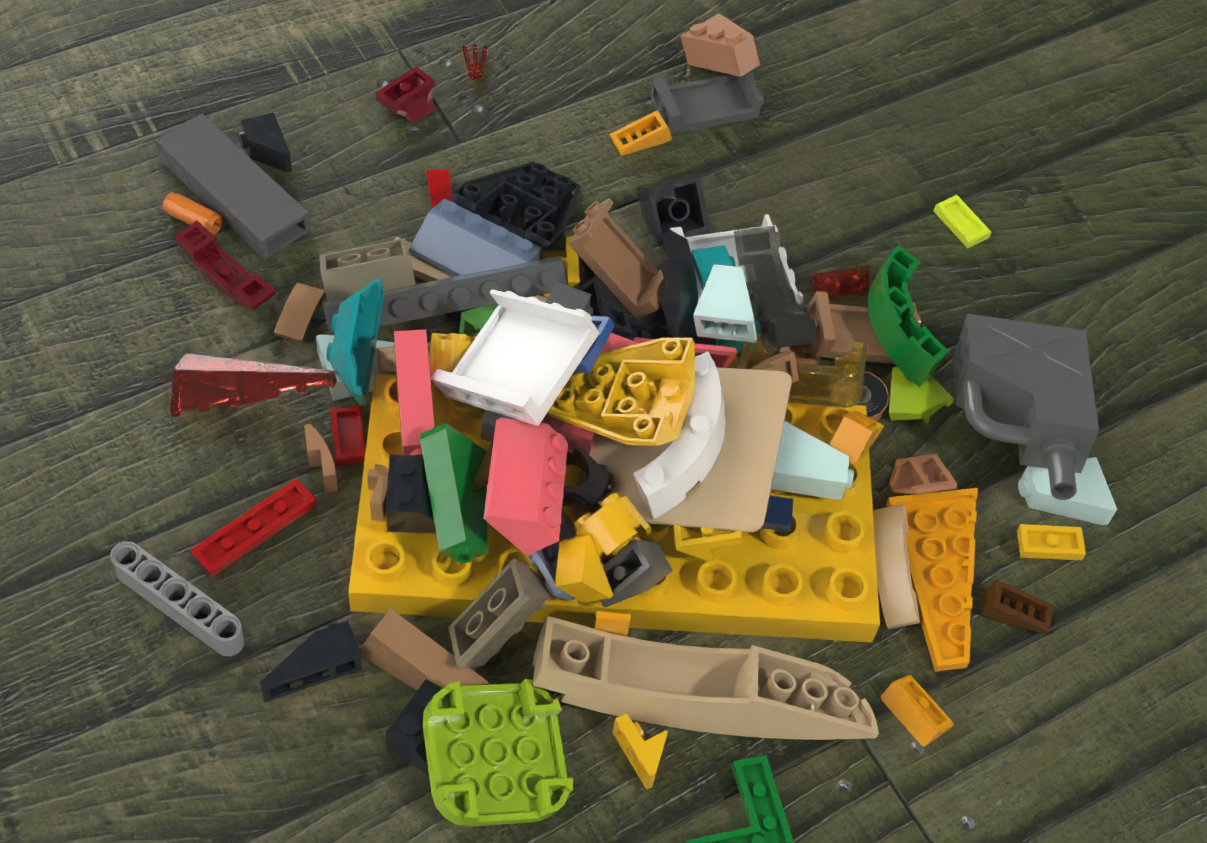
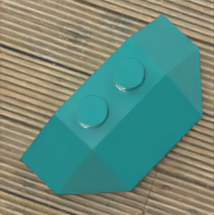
M374 279L340 303L338 314H334L332 318L331 329L335 333L333 343H328L326 360L330 361L334 373L359 405L365 406L385 296L382 279Z

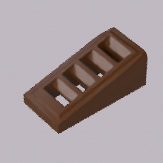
M996 580L984 593L981 615L995 621L1047 634L1050 632L1053 605ZM1023 607H1026L1025 614L1022 613ZM1035 610L1039 611L1038 620L1034 618Z

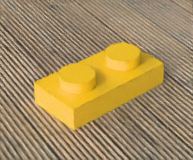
M1020 524L1017 529L1020 558L1082 561L1086 555L1082 527Z

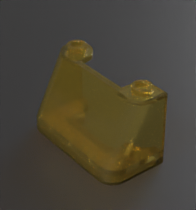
M756 334V343H743L737 369L753 368L762 361L775 356L776 348L767 349L761 343V334ZM852 342L851 350L846 355L836 354L835 366L796 363L799 381L792 383L788 403L842 408L857 405L861 400L864 390L868 343Z

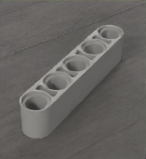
M125 541L114 546L110 557L116 577L122 583L217 653L223 656H233L242 650L245 641L240 620L137 544ZM133 560L130 564H123L126 561ZM152 578H158L155 582L147 583ZM183 596L181 600L171 601L174 597ZM202 614L209 615L205 619H196V617ZM228 632L234 633V635L229 638L221 637L223 634Z

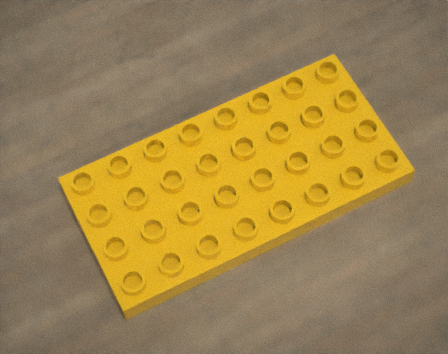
M375 374L348 592L350 611L387 613L391 608L396 613L404 615L458 618L514 558L545 579L542 572L532 564L529 555H525L488 522L487 554L474 558L471 562L460 564L439 551L436 533L387 532L386 516L384 522L371 519L370 500L374 490L368 489V471L370 469L374 470L376 464L386 466L389 471V455H403L396 375ZM431 380L434 427L436 428L447 423L487 451L491 442L481 439V420L487 410L445 397ZM788 401L785 421L829 445L845 415L859 411L867 416L866 406ZM869 450L861 462L856 465L850 463L848 469L854 471L851 489H845L842 500L771 489V496L793 499L790 532L760 528L755 532H742L744 544L713 548L714 560H707L676 550L674 526L649 524L652 528L649 535L643 531L638 537L642 541L658 543L673 570L654 587L608 607H603L600 600L582 603L577 599L570 601L559 597L556 598L549 593L550 597L540 610L535 611L526 622L544 623L547 616L579 625L595 626L596 612L604 611L631 614L629 628L873 642L880 626ZM566 465L565 487H576L581 468L574 465ZM562 505L564 513L574 530L577 531L574 523L580 517L573 514L571 506ZM609 560L602 562V564H607Z

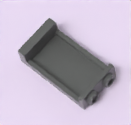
M752 71L741 77L729 74L671 86L667 85L664 76L654 77L652 82L651 99L656 110H658L667 124L671 135L759 118L761 106L764 104L763 93L757 89Z

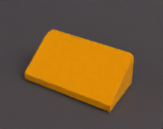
M911 675L892 682L880 697L883 703L923 747L929 745L954 726L951 719Z

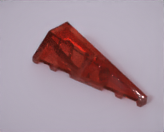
M186 353L173 371L170 412L172 417L181 416L182 410L198 407L200 412L210 411V405L230 403L232 407L279 398V392L296 389L298 394L307 392V387L314 385H327L328 388H333L337 383L335 371Z

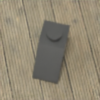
M634 539L603 566L614 596L610 599L600 600L603 607H608L646 592L673 571L658 543Z

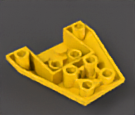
M659 338L600 353L590 373L572 374L547 413L551 417L626 445L659 446L678 440L696 388L693 338Z

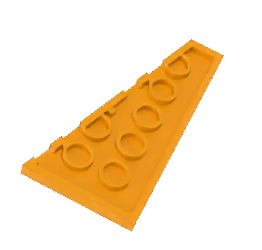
M978 488L889 497L886 503L887 507L899 504L906 506L909 530L906 540L912 589L917 595L919 619L935 672L967 668L970 661V611L973 600L971 591L974 578V530L977 511L975 510Z

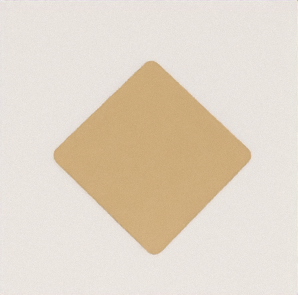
M716 367L721 383L726 417V429L720 453L705 479L701 483L698 481L685 494L686 498L682 502L655 519L652 518L639 495L633 473L654 461L673 441L659 446L626 445L600 435L591 457L597 464H604L607 471L613 474L615 482L613 491L607 493L605 499L613 493H617L620 497L627 496L648 524L704 527L742 532H755L759 530L765 522L792 386L791 376L783 371ZM582 469L576 487L582 485L588 479L587 474ZM574 503L571 505L572 512L577 517H582L587 513L594 514L587 511L586 505L581 507Z

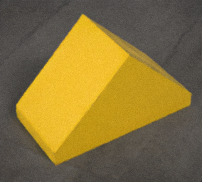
M590 534L562 539L559 543L555 587L582 603L610 599L614 596Z

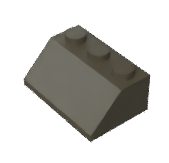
M406 238L319 255L321 276L327 302L349 298L374 279H382L385 290L416 284Z
M514 558L448 627L457 667L466 669L483 666L491 657L496 656L501 651L503 644L513 634H517L523 628L526 620L535 611L540 610L545 605L550 595L544 584L545 579Z

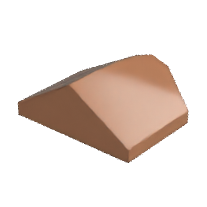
M930 454L896 459L889 486L895 494H921L957 489V482L938 455Z

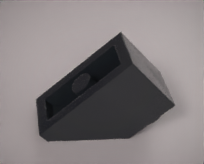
M274 112L241 120L242 132L238 133L242 149L247 148L251 159L284 172L292 171L290 151Z

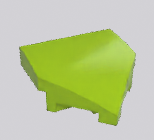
M898 367L892 368L889 404L891 421L922 419L927 424L930 421L929 417L944 405L948 407L954 402V398L932 376L918 387L915 383L907 380L904 373Z

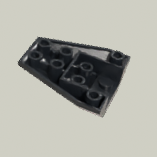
M530 162L467 181L452 192L451 198L458 206L480 215L482 218L505 228L523 239L529 240L531 243L543 248L542 250H545L563 237L581 185L571 181L567 176L559 175L547 169L543 164Z

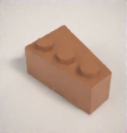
M719 13L703 23L691 26L688 32L681 35L688 65L739 77L760 65L753 35Z

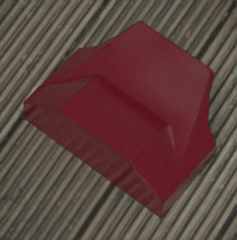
M415 66L375 92L376 101L393 113L402 115L412 123H415L435 109L433 103L435 80Z

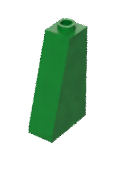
M445 423L420 434V443L439 551L462 564L487 554V521L483 519L487 485L478 490H475L472 485L487 451Z

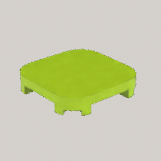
M524 679L520 684L463 686L458 681L447 684L432 697L423 712V732L431 794L436 808L444 818L456 825L469 827L530 823L550 818L565 805L569 794L573 791V777L567 778L557 717L562 711L558 698L553 700L546 690L533 686V680Z

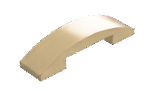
M899 504L873 510L877 584L886 626L888 629L920 623L917 595L912 589L906 535H909L906 506Z

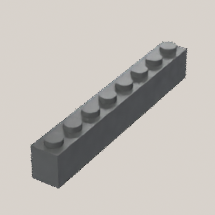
M558 256L385 290L379 327L496 304L497 302L490 294L492 289L501 292L511 291L525 298L551 293L557 282L567 285L563 260ZM347 298L325 302L323 306L329 335L334 336L335 334L331 329L333 315L338 314L340 303Z

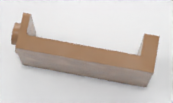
M610 198L601 203L596 201L586 209V217L573 229L575 234L568 244L638 320L657 311L661 305L658 294L667 288L662 271H658L608 215V211L614 202Z
M816 291L806 309L814 357L894 364L874 333L868 308L829 304L828 293ZM912 302L915 308L913 316L920 326L921 318L917 313L915 302Z

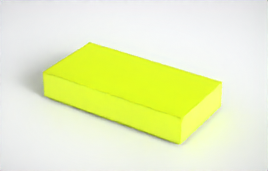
M958 195L935 205L934 212L967 249L990 237L991 231Z

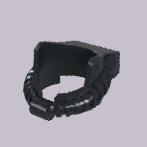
M575 447L573 453L567 451L566 465H574L581 468L587 474L588 479L582 485L575 488L564 486L562 505L571 506L573 503L580 507L586 505L587 511L595 513L597 509L602 508L600 504L605 499L607 493H611L615 487L613 474L607 471L604 464H597L586 451Z

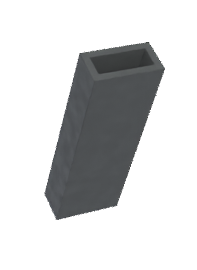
M202 113L155 140L159 160L212 211L218 213L223 218V221L263 260L310 231L308 211Z

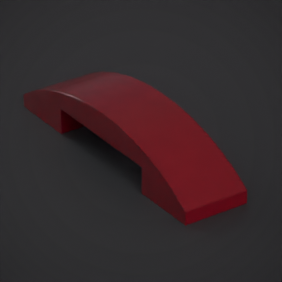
M195 221L174 236L177 244L193 264L216 287L240 305L250 310H255L276 295V290L257 273L249 274L217 245V238L200 222Z

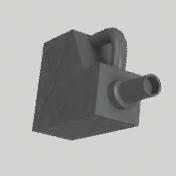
M967 314L953 357L956 406L964 409L968 423L976 432L988 439L1018 444L1020 465L1048 469L1050 492L1054 498L1067 500L1074 497L1077 492L1075 473L1082 472L1099 431L1086 330Z

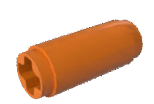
M169 193L163 202V210L167 214L189 225L198 221L213 235L222 226L223 218L218 213L179 193Z

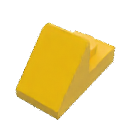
M673 525L676 550L703 559L714 560L713 548L744 544L742 531Z
M626 713L615 719L612 733L647 790L653 786L668 731H663L644 741L645 735L641 726L637 722L633 723Z

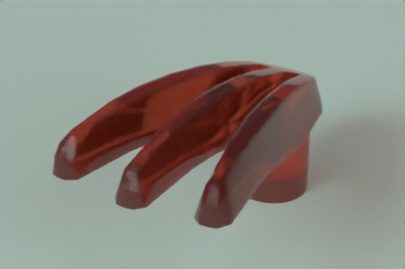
M473 45L472 63L469 59L467 46H463L462 49L469 77L471 80H480L483 76L487 46H483L480 63L477 58V45Z

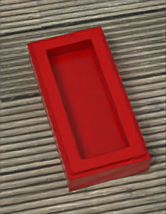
M362 407L330 408L335 466L364 464L366 448Z

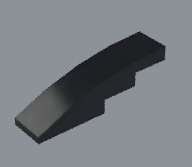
M669 229L661 235L668 259L660 264L667 288L658 295L672 338H693L694 343H696L697 332L693 314L698 304V289L694 262L688 239Z

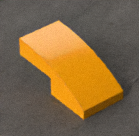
M597 611L594 629L628 636L631 614Z

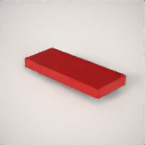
M449 169L426 170L431 209L443 199L453 202L451 198L452 187Z

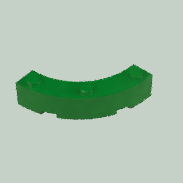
M898 245L890 253L871 284L868 294V313L874 333L887 355L904 373L907 380L920 387L935 373L949 350L925 326L921 328L913 316L915 308L910 292L907 291V286L921 262Z

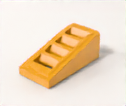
M658 110L609 134L610 139L621 156L672 140L670 130ZM636 135L637 139L633 140L631 136ZM626 138L628 143L623 145L620 139Z

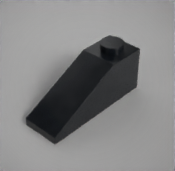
M348 620L341 623L332 622L322 627V629L315 631L261 680L260 686L264 702L362 670L361 653Z

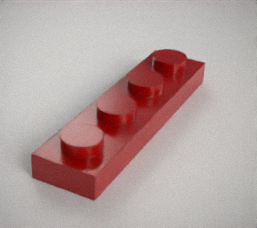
M296 478L190 550L191 556L212 578L317 506L316 499Z

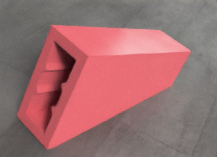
M426 329L394 331L395 371L403 455L423 456L420 434L435 428Z

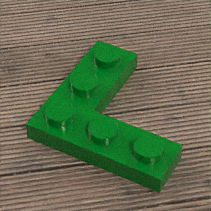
M766 755L733 761L732 770L750 827L685 841V843H794Z

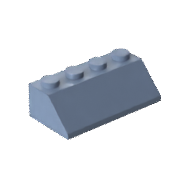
M443 199L428 212L409 248V253L456 277L538 261L541 259L543 248L482 218L480 215L458 206L454 202Z

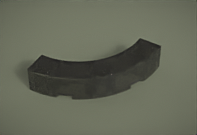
M775 226L734 231L739 265H745L748 279L746 285L752 305L754 319L759 322L761 333H768V342L777 348L812 344L813 336L816 335L815 321L811 318L810 313L805 312L797 304L793 289H789L778 251L780 248V236L778 232H775Z

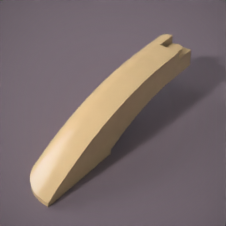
M547 616L537 641L532 666L535 667L533 686L562 693L561 702L618 717L627 713L631 720L724 735L806 740L876 738L879 735L876 718L869 703L865 698L861 700L850 688L852 683L848 679L824 665L754 645L750 649L708 648L646 641L608 633Z

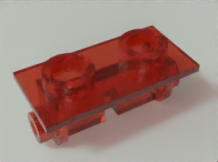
M855 265L853 268L822 273L815 271L813 275L809 276V283L811 287L815 286V293L816 291L827 292L828 298L869 292L871 266Z

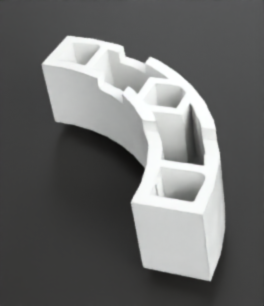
M708 351L695 357L696 388L678 440L673 441L650 464L633 473L639 495L653 519L668 512L686 498L685 494L698 481L701 483L705 479L722 447L726 429L725 404L719 374Z

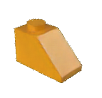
M855 411L844 416L829 445L848 455L849 465L850 463L856 465L862 461L881 433L884 425L859 411Z

